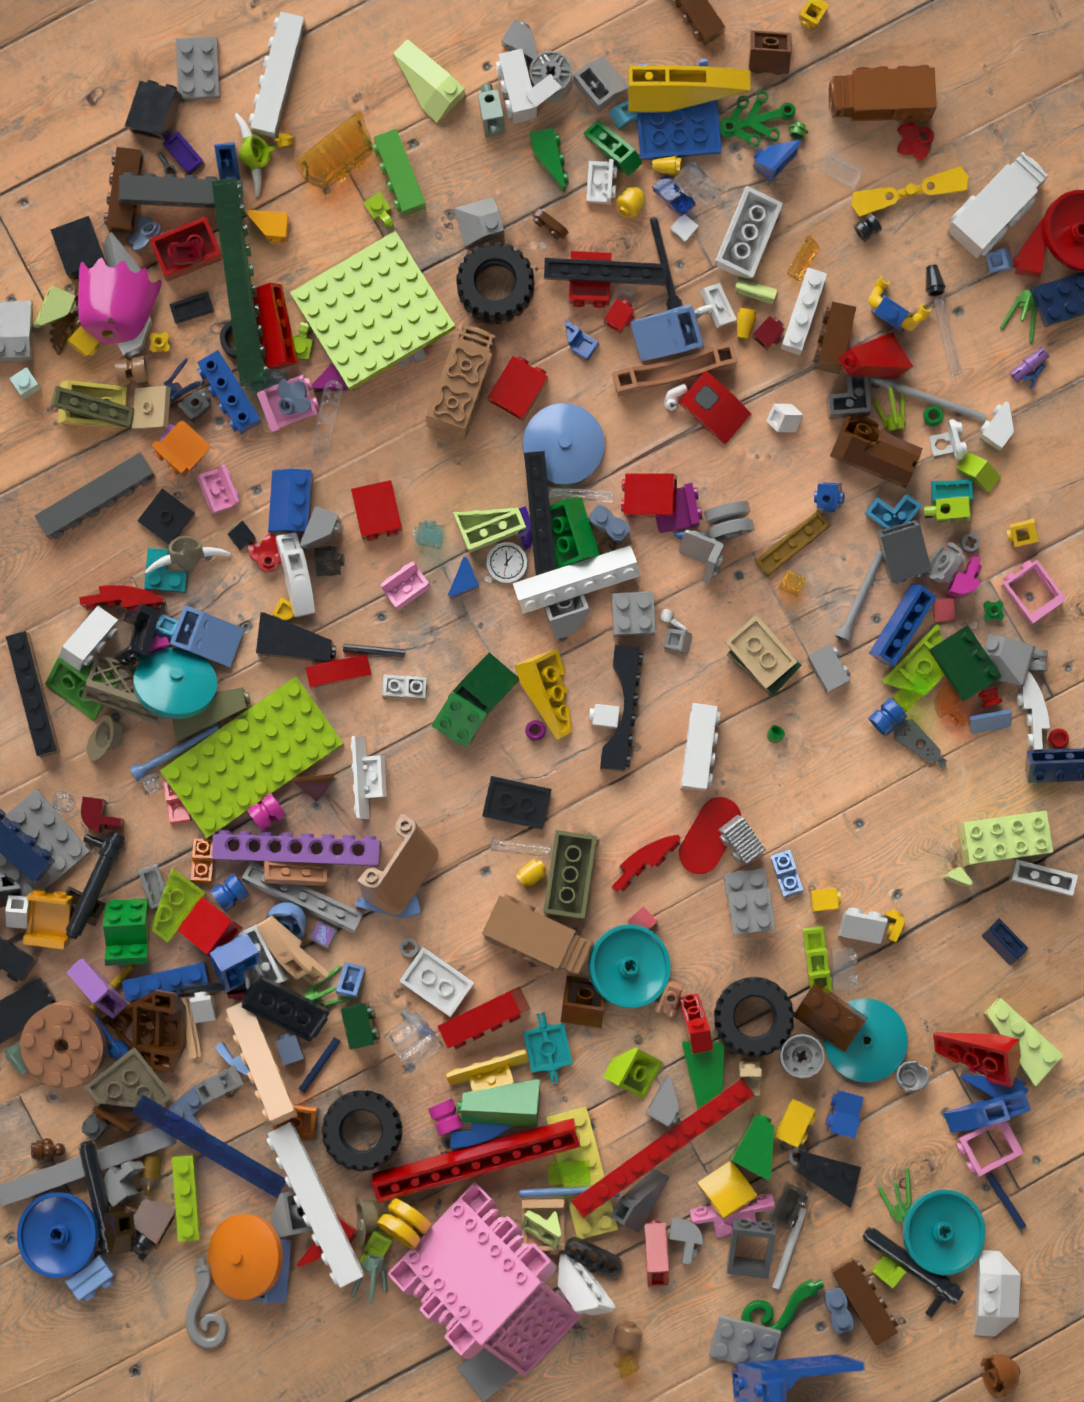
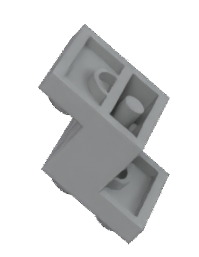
M765 868L724 873L729 915H731L733 935L775 930L770 888L767 886Z

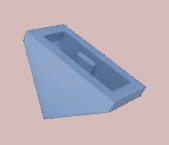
M345 962L335 994L358 999L365 967Z

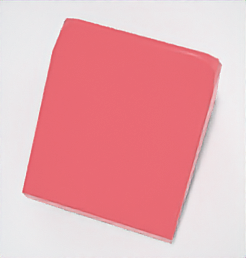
M954 598L934 601L932 608L935 623L955 620Z
M644 906L628 920L633 925H639L650 929L657 923V920Z

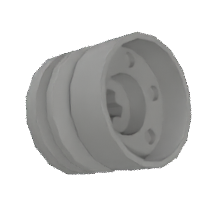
M546 51L537 55L532 61L529 70L530 82L533 88L547 77L548 71L550 73L554 72L553 80H556L561 88L545 101L556 102L566 97L571 89L572 68L569 60L563 54L555 51Z
M806 1034L794 1035L789 1038L781 1047L779 1054L780 1065L783 1070L791 1077L798 1079L809 1078L818 1073L825 1059L824 1049L820 1042L813 1036ZM803 1051L807 1059L806 1061L802 1060L800 1063L796 1053L800 1054Z

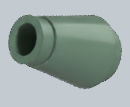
M18 1042L4 1050L6 1054L4 1057L20 1075L28 1071Z

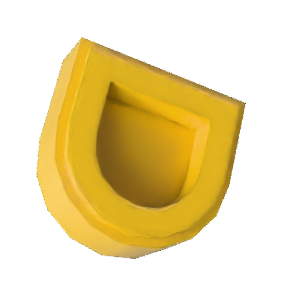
M281 597L272 616L287 622L293 620L295 616L291 602Z

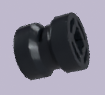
M871 213L865 217L864 221L857 222L853 226L857 235L864 242L869 240L872 234H877L882 230L880 223Z

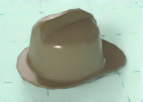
M104 715L88 740V757L93 761H97L107 750L119 747L125 732V726L114 722L109 715Z
M356 1196L357 1238L359 1246L363 1247L365 1235L379 1227L377 1222L382 1214L380 1203L376 1200L361 1201L360 1197Z

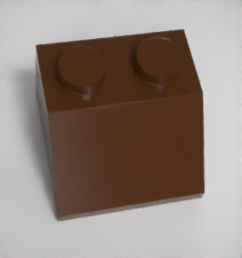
M751 30L748 70L757 74L763 72L776 75L789 74L791 33Z
M574 976L566 977L561 1023L602 1028L606 1000L597 993L590 979Z

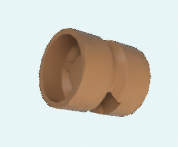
M144 356L132 357L131 361L127 358L115 360L119 386L130 385L132 381L136 383L148 382V371Z

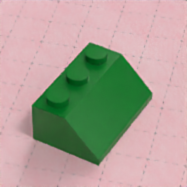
M582 497L564 499L550 506L556 569L599 556Z

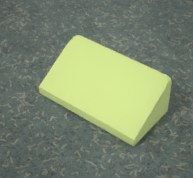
M738 278L734 292L772 304L777 289Z

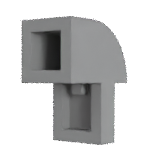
M231 1066L200 1082L194 1088L204 1105L243 1085V1082L235 1066Z
M127 1161L123 1165L111 1167L107 1171L104 1178V1186L112 1207L125 1206L139 1194L131 1179L145 1169L142 1161Z
M672 1217L668 1238L685 1242L682 1263L691 1264V1260H695L697 1254V1247H694V1243L703 1245L702 1234L692 1221Z

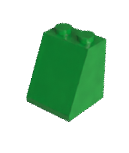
M759 1113L758 1116L753 1114L729 1159L769 1181L772 1168L774 1125L770 1124L772 1119Z

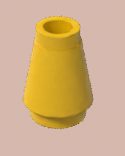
M672 156L653 159L652 171L672 176L681 175L682 158Z
M739 309V313H737V337L749 339L757 317L755 316L756 310Z

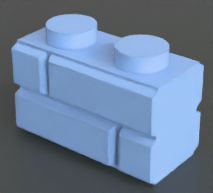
M101 1254L65 1282L78 1301L83 1299L88 1301L97 1295L95 1290L100 1286L105 1289L113 1283L114 1280L112 1278L116 1273Z

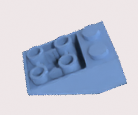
M689 304L630 322L641 361L703 346L694 309Z
M184 605L170 644L175 648L231 667L245 629Z

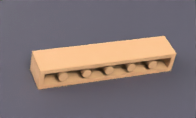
M241 1003L226 1009L228 1014L225 1017L230 1029L233 1028L235 1031L233 1039L237 1047L241 1046L243 1051L240 1054L244 1065L249 1066L250 1072H248L251 1083H255L258 1090L255 1091L258 1101L260 1103L263 1102L265 1109L262 1111L266 1120L271 1121L276 1126L298 1116L258 1016L242 1008Z

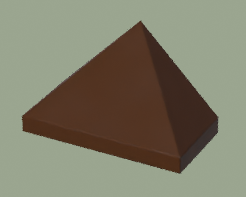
M335 774L293 777L292 779L298 787L315 801H318L336 778Z

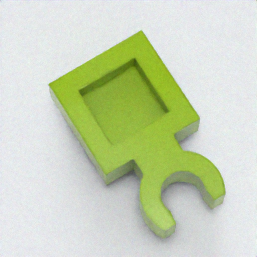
M374 1230L364 1246V1249L368 1252L362 1254L360 1264L363 1263V1259H367L368 1255L383 1257L393 1239L378 1230Z

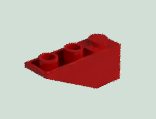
M687 994L680 997L679 1004L692 1053L713 1050L711 1031L699 994Z

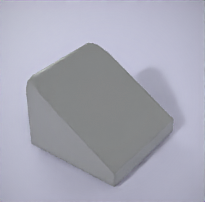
M668 628L664 649L688 654L692 634L687 631Z

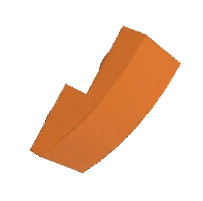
M194 838L190 878L192 883L212 884L214 864L212 859L213 839Z

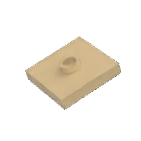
M171 387L135 388L132 429L168 428Z

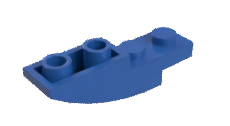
M1022 1089L985 1102L981 1100L946 1111L944 1116L950 1132L953 1133L1011 1120V1117L1029 1112L1031 1108L1025 1091Z

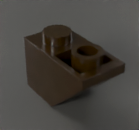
M119 1210L103 1214L109 1256L130 1252L136 1233L133 1211Z

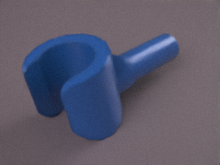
M1041 364L1031 376L1024 378L1023 384L1027 379H1032L1033 385L1030 388H1033L1036 384V378L1046 366Z

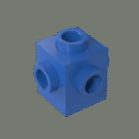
M820 482L818 483V490L814 493V503H817V508L823 509V512L834 513L835 509L841 508V504H844L845 501L842 483Z

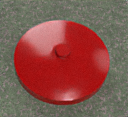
M1072 190L1056 198L1048 207L1043 221V234L1049 251L1062 265L1075 271H1084V190Z

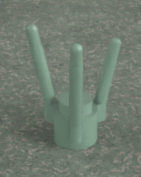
M368 1255L367 1259H363L362 1263L363 1272L365 1273L367 1270V1274L371 1275L369 1304L373 1303L376 1276L380 1275V1272L383 1291L387 1292L386 1261L379 1255ZM363 1277L356 1280L351 1298L355 1297Z

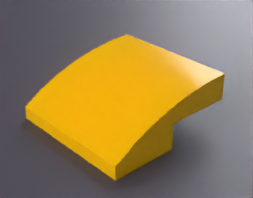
M729 1161L697 1183L698 1188L710 1200L711 1206L723 1220L757 1198V1194L732 1161Z

